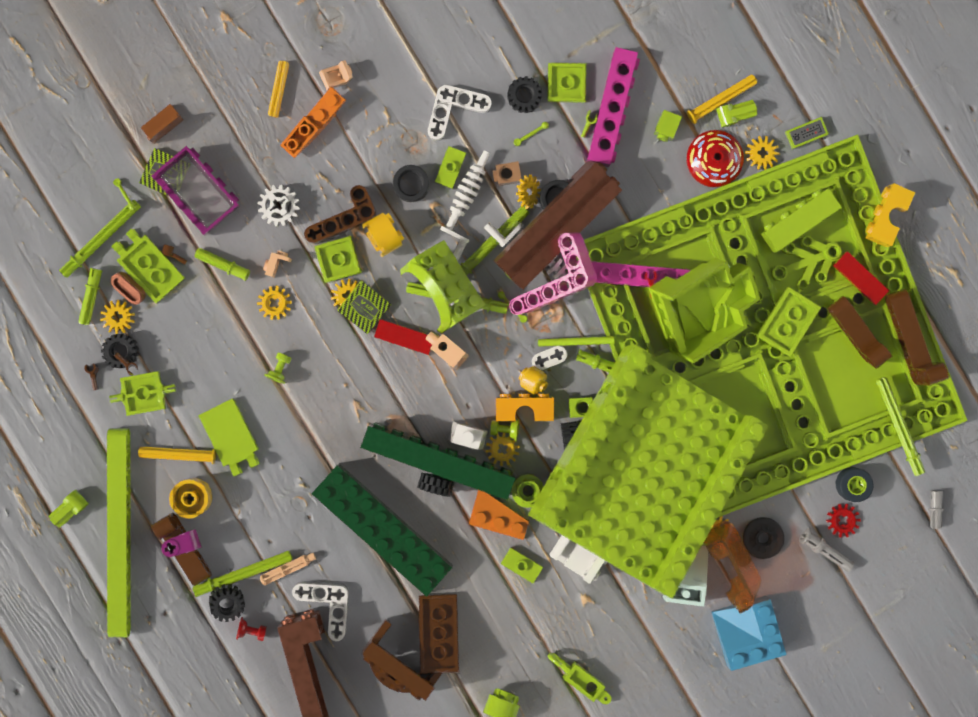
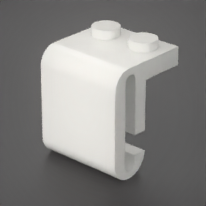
M562 535L549 554L552 558L559 560L564 566L582 576L583 580L589 584L592 580L596 581L601 573L599 569L602 564H607L605 560Z

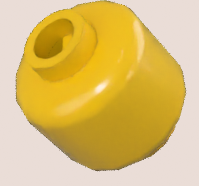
M535 366L526 367L519 376L521 387L533 395L544 392L548 386L547 374Z

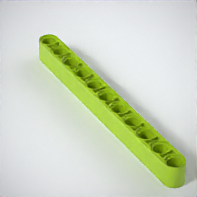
M109 428L107 431L108 637H129L131 632V436L129 428Z

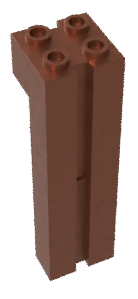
M587 161L571 177L573 181L493 260L519 288L524 289L561 252L558 241L562 234L580 233L622 191L619 187L620 182L612 176L610 178L607 175V168L601 162Z
M314 609L303 611V614L299 616L295 614L285 616L277 628L302 717H329L309 645L311 642L321 640V634L325 633L320 610L314 611Z

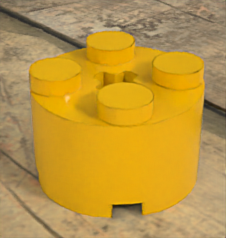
M383 212L362 224L363 229L368 228L366 235L377 252L381 250V257L401 247L404 240L400 230L396 231L393 227L394 220L389 213L384 214Z
M185 479L177 483L171 490L169 496L170 506L182 518H195L203 514L212 503L211 488L202 479ZM189 495H192V497H194V500L192 502L191 499H188Z

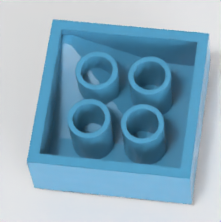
M767 596L711 611L725 661L731 671L787 655L771 599Z

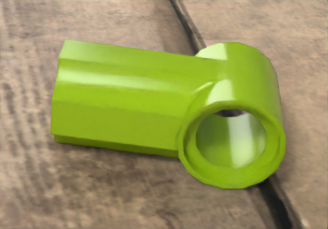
M753 99L735 105L728 104L716 109L721 128L757 116V107Z
M74 490L63 499V503L48 517L54 525L61 528L74 515L84 510L89 503L77 490Z

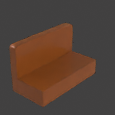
M169 104L144 124L141 129L147 135L148 140L155 144L184 119Z

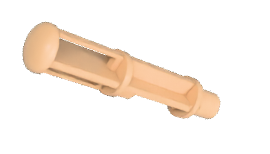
M314 552L309 555H302L261 575V583L266 586L275 580L308 566L310 562L316 560Z

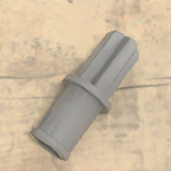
M930 491L931 502L930 508H928L930 510V527L932 529H941L942 511H944V508H942L943 491Z

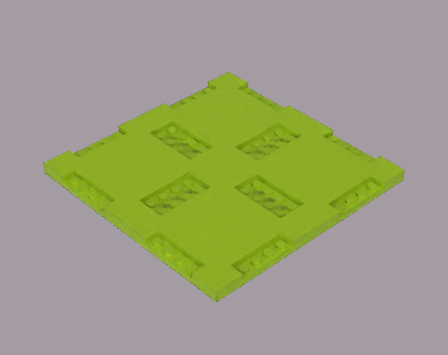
M858 134L584 240L591 262L692 270L713 258L726 261L732 267L737 264V258L743 256L746 259V266L753 270V277L759 289L760 300L743 311L748 328L717 348L721 353L718 359H713L709 353L702 358L703 362L700 366H695L692 362L671 353L653 299L650 296L649 287L595 283L587 288L605 335L615 336V344H609L615 362L624 346L637 345L652 354L651 359L741 414L754 416L768 425L766 432L718 517L901 447V441L876 383V380L882 377H886L889 381L913 442L968 421L950 373L949 379L929 386L916 385L913 382L886 304L885 296L877 305L871 303L833 266L836 261L832 262L827 273L828 278L822 283H818L815 280V274L821 270L824 260L817 262L809 281L810 286L805 290L799 289L797 282L803 277L806 267L788 273V276L781 281L773 279L771 271L775 266H788L803 260V258L794 254H786L783 248L773 253L761 235L765 231L764 227L773 221L775 224L781 220L780 216L785 212L790 211L792 213L797 209L796 205L804 199L807 202L813 198L812 194L820 188L823 191L829 188L842 208L791 243L814 255L821 253V251L811 246L803 247L801 245L802 237L809 235L814 240L825 245L831 242L837 243L842 248V255L848 251L889 290L886 295L906 289L915 310L931 361L942 362L947 368L897 236L890 247H884L866 239V228L870 222H873L875 217L873 215L874 210L878 204H881L883 198ZM732 238L739 240L740 245L737 249H733L730 246ZM805 238L804 243L806 245H809L810 240L808 238ZM787 245L786 247L788 252L792 251L791 245ZM830 249L829 254L833 256L835 251ZM776 270V275L780 277L782 275V272L780 270ZM821 273L818 275L819 280L824 279V275ZM802 280L800 285L806 287V282ZM787 287L827 310V315L824 318H821L818 314L816 315L791 357H788L757 337V334ZM856 293H860L863 297L860 304L854 302V295ZM844 296L852 304L877 341L883 344L891 353L892 357L878 369H875L861 357L829 313L827 308L840 297ZM677 362H682L685 365V370L682 373L675 371V364ZM788 381L794 383V390L791 392H787L785 389V384ZM795 399L801 401V407L798 410L792 408V402ZM801 417H806L808 420V425L804 428L799 426V419Z

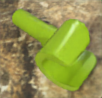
M591 110L587 112V122L581 137L585 138L591 125L596 123L598 113H596L595 118H589Z

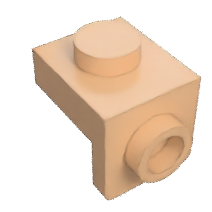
M345 60L336 66L319 72L326 90L330 87L336 88L345 85L353 78L352 70Z
M277 251V254L271 252L270 259H267L264 264L263 270L266 271L265 275L275 278L280 260L292 262V259L288 257L289 254L282 251Z

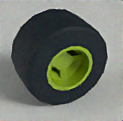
M848 467L842 470L835 482L839 495L851 502H862L868 499L874 488L871 475L865 470L856 467Z

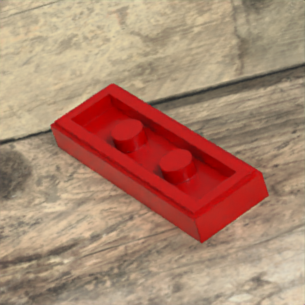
M848 251L834 263L833 266L874 305H877L889 292Z
M381 319L379 320L374 335L375 338L429 355L430 348L432 347V344L426 340L427 334Z

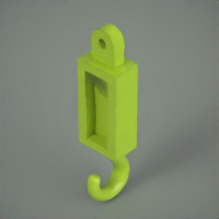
M550 652L548 654V659L565 672L563 679L593 702L597 699L605 705L611 702V695L604 690L605 685L575 661L570 666L555 653ZM590 682L597 685L592 693L586 690V685Z

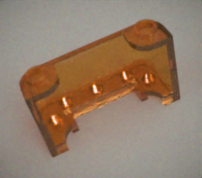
M723 521L711 528L703 545L715 559L729 557L738 576L729 580L731 589L725 594L730 603L741 614L753 606L762 580L736 527L729 521Z

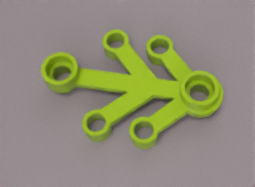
M809 235L804 236L801 239V245L803 247L811 246L821 251V253L814 255L796 247L794 243H790L788 245L792 246V251L788 252L787 246L783 248L784 253L794 254L803 258V260L788 266L777 265L772 269L771 275L773 279L781 281L788 276V273L806 267L803 277L797 282V287L805 290L810 286L809 281L817 262L824 260L821 270L815 274V280L818 283L827 280V273L832 262L837 261L842 256V248L834 242L825 245L814 240ZM805 238H808L810 240L809 245H806L804 243ZM830 249L835 251L833 256L829 254ZM776 270H780L782 272V275L780 277L776 275ZM820 273L824 275L823 280H819L818 275ZM802 280L806 282V287L800 285Z

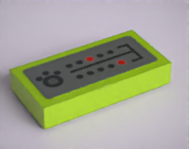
M822 117L785 132L791 149L829 135Z

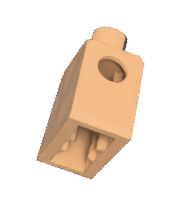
M432 330L426 337V340L433 345L430 349L456 370L469 357L466 352L444 334L439 336ZM444 344L447 345V349L445 351L442 350V346Z

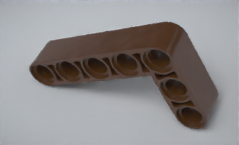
M903 289L886 295V304L913 382L916 385L929 386L949 379V373L945 364L931 361L907 290Z

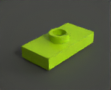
M448 146L435 183L453 189L466 152Z
M512 547L509 548L501 561V565L533 584L543 569V566Z

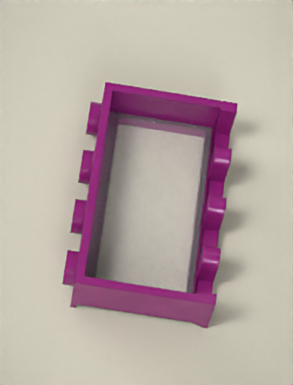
M185 146L152 174L151 177L201 233L206 236L239 207L237 203L239 199L233 192L228 193L224 189L227 185L220 177L216 179L211 174L214 170L207 162L201 163L198 159L200 155L193 147L189 149Z

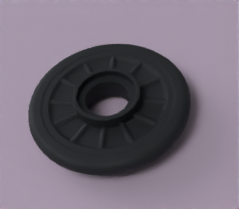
M767 517L756 518L744 529L743 544L747 552L753 557L759 559L772 558L783 547L784 532L775 520ZM767 533L769 538L766 543L759 542L760 534Z

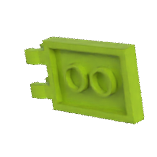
M130 229L126 235L133 243L127 249L118 241L111 246L121 256L116 261L157 304L180 284L185 277L147 235L141 238L135 229Z
M234 398L198 415L223 467L229 465L233 477L243 473L238 463L247 459L251 468L260 464L254 453L259 448Z

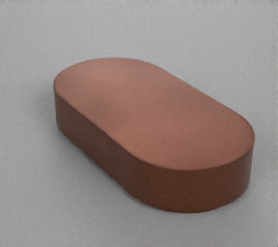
M117 272L111 277L113 288L130 303L137 305L145 300L146 294L144 289L126 273Z

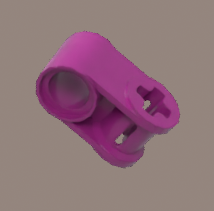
M194 529L165 541L162 544L161 550L165 556L174 557L202 548L197 531ZM175 545L176 548L174 550H169L168 546Z

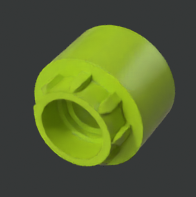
M521 474L515 478L511 489L512 497L518 505L531 508L544 485L539 477L534 474ZM527 485L533 487L532 494H523V487Z
M496 688L493 695L489 694L483 713L492 717H516L520 705L517 704L519 697Z

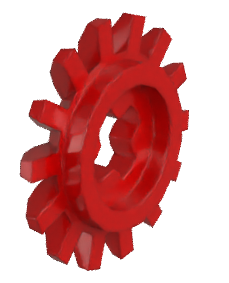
M838 504V510L832 507L834 513H827V515L832 517L826 520V522L832 523L828 529L834 528L832 534L835 535L838 531L841 538L842 533H845L846 538L849 537V531L854 535L855 531L853 528L859 529L860 527L856 525V522H861V519H856L855 517L859 515V512L853 513L852 511L855 509L853 506L847 509L848 504H845L844 508L841 507V504ZM840 516H842V517H846V516H847V519H846L847 524H846V525H844V524H840V525H839L838 522L840 521V519H839Z

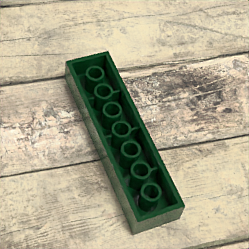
M378 422L368 425L360 448L508 500L515 481V475L512 474V470L501 467V470L494 468L493 463L484 460L483 463L477 462L476 457L465 454V457L457 455L458 451L447 448V450L440 449L439 444L431 441L426 444L421 442L422 438L414 435L410 437L404 436L403 431L394 428L392 431L385 429L386 425Z
M340 463L311 493L426 597L452 569V563Z

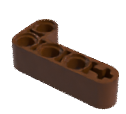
M356 185L350 190V197L355 207L307 227L304 232L305 239L312 244H319L359 227L374 218L376 210L365 187ZM357 190L364 191L362 199H355L354 194ZM371 208V216L363 217V209ZM347 215L354 216V222L351 225H346L344 222ZM332 222L335 223L337 226L336 230L328 232L327 225ZM313 230L316 233L323 230L326 234L325 236L322 233L317 234L315 240L312 237H309L312 235L311 231Z
M844 296L827 308L867 363L878 369L892 357L889 350L877 341L852 304Z
M173 512L151 525L156 537L165 541L187 532ZM175 545L168 546L170 550L176 548ZM198 549L174 556L192 585L196 586L212 576L210 568Z

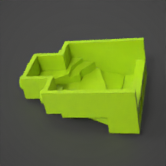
M713 258L709 262L695 267L680 278L673 279L666 276L649 287L671 353L695 363L748 328L743 311L760 300L759 289L753 277L754 273L749 266L737 263L730 267L726 261Z

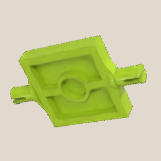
M160 371L120 378L121 394L110 395L109 399L117 398L110 400L111 403L122 401L125 406L126 416L166 409L165 393L176 392V388L168 389L176 386L175 384L164 386L161 382Z

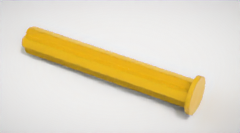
M749 75L695 109L688 110L687 115L690 121L696 124V121L757 85L756 77Z
M139 447L138 457L211 462V464H215L216 451L215 449L205 451Z

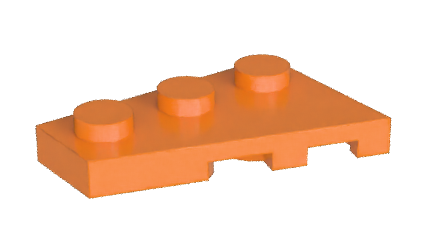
M478 490L469 525L524 540L529 521L495 497Z

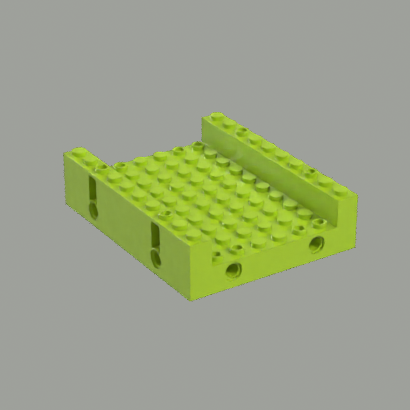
M637 345L624 346L528 516L672 599L766 432L768 425L754 416L741 414L651 359L652 354Z

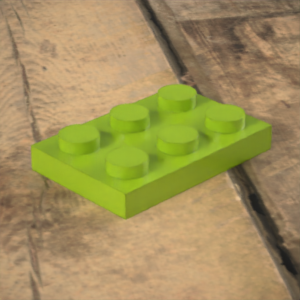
M787 287L760 329L757 337L788 357H791L821 307L790 287Z

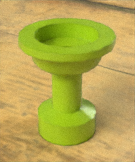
M278 352L275 357L278 360L275 370L269 371L264 376L285 384L284 376L281 373L285 363L290 364L292 358Z
M519 419L512 422L510 426L499 425L498 421L492 420L490 435L497 436L498 432L509 433L510 437L517 442Z

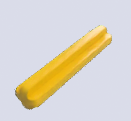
M280 60L278 62L268 115L275 118L279 117L289 69V63Z

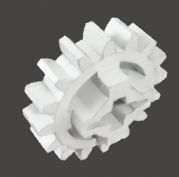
M272 185L271 191L266 188L265 192L267 194L260 195L263 201L258 202L262 206L258 212L264 213L261 218L263 220L268 218V224L271 225L274 221L276 227L279 226V223L285 227L286 221L293 223L292 216L298 217L295 210H300V207L296 206L300 201L299 199H294L297 195L295 192L290 194L291 189L289 187L284 190L283 185H280L279 189ZM282 193V194H285L286 196H283V197L281 198V197H276L275 194ZM268 200H270V207H269V208H267V201H268ZM277 202L283 203V204L281 205V207H282L281 210H279L278 208L275 209V208L277 207V205H276ZM291 203V210L288 212V205ZM280 214L283 216V218L277 219L273 218L272 216Z

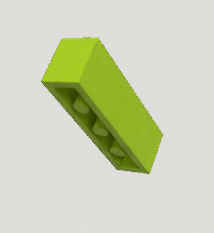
M820 188L812 194L813 198L807 202L804 199L796 205L797 209L792 213L790 211L785 212L780 216L781 220L775 224L773 221L764 227L765 231L761 235L773 253L778 252L842 208L829 188L824 191Z

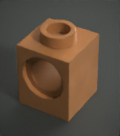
M519 161L496 165V170L492 171L494 182H498V186L520 183ZM503 170H510L512 173L511 178L504 179L501 176Z

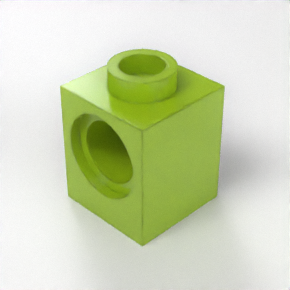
M663 110L653 134L657 135V139L661 141H672L682 116Z
M592 397L568 398L569 417H584L587 410L581 413L578 411L577 406L580 402H586L588 410L593 402Z

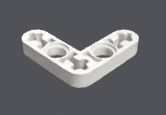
M449 85L441 86L437 91L428 127L429 137L434 141L444 138L452 106L486 113L491 108V99L485 94ZM445 90H448L450 95H454V92H458L456 95V102H452L453 97L447 96L446 99H443V95H441V92L444 93ZM462 94H467L470 97V101L467 104L459 102V97ZM473 96L476 97L475 101L478 102L485 99L488 106H484V109H481L480 104L474 103V107H472ZM444 108L447 112L446 116L438 118L436 116L437 109ZM433 120L445 122L444 125L440 123L439 130L442 133L434 136V133L431 132L432 129H436L437 122L433 123Z
M297 583L292 590L293 597L296 600L330 603L328 636L333 641L342 640L346 634L349 595L347 587L341 584ZM303 587V590L309 591L310 587H313L312 597H309L310 593H304L303 596H300V593L296 592V590ZM317 588L325 589L326 595L323 598L316 596L315 590ZM329 588H332L331 592H337L338 589H341V592L345 593V595H342L341 599L338 598V595L333 594L331 598H328ZM335 608L343 610L344 615L341 618H336L333 615ZM332 621H343V624H339V631H342V633L338 637L335 636V633H332L336 628V623H332Z

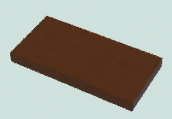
M457 594L419 596L420 674L459 673Z

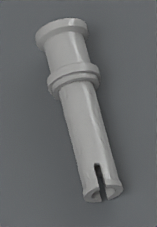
M807 528L800 536L799 542L801 544L805 543L812 548L814 553H821L846 570V572H850L854 567V561H851L839 551L829 546L823 537L819 538L812 533L810 528Z

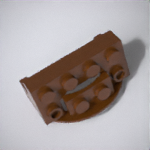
M385 618L362 650L363 659L370 664L372 672L384 686L398 693H410L419 701L421 698L426 701L435 689V683L443 673L429 674L423 678L381 647L379 642L392 625Z

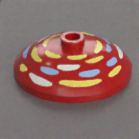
M710 130L698 135L692 141L687 151L686 163L691 176L697 182L707 187L716 188L725 186L738 177L743 167L744 154L740 143L734 136L725 131ZM719 154L720 160H716L714 155Z

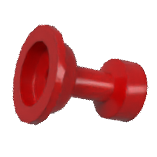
M241 617L236 640L243 638L245 634L257 636V640L263 641L267 626L261 625L259 628L250 627L247 621Z

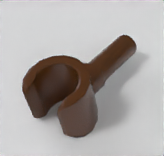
M165 244L162 250L164 255L175 258L184 265L187 263V260L173 253L175 247Z
M118 352L114 355L126 367L127 373L133 376L129 368L133 366L138 370L137 364L128 362Z
M93 363L94 369L90 372L89 365L86 364L84 369L86 373L90 374L93 391L98 390L96 374L99 368Z

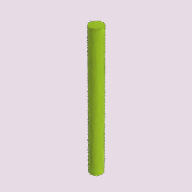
M615 336L538 339L539 347L615 344Z

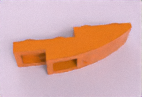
M330 87L280 146L293 158H296L336 116V112L346 102V99L337 90Z

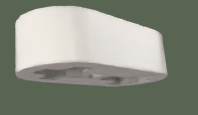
M561 346L552 347L534 355L532 365L540 370L547 369L565 361L567 352ZM556 349L563 351L560 360L558 358H550L551 355L555 354ZM538 356L541 358L548 357L549 359L543 363V367L535 364Z

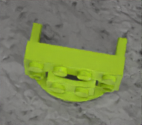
M445 240L413 257L400 269L401 275L406 272L413 274L432 297L440 315L441 324L437 329V332L440 334L485 306V303Z

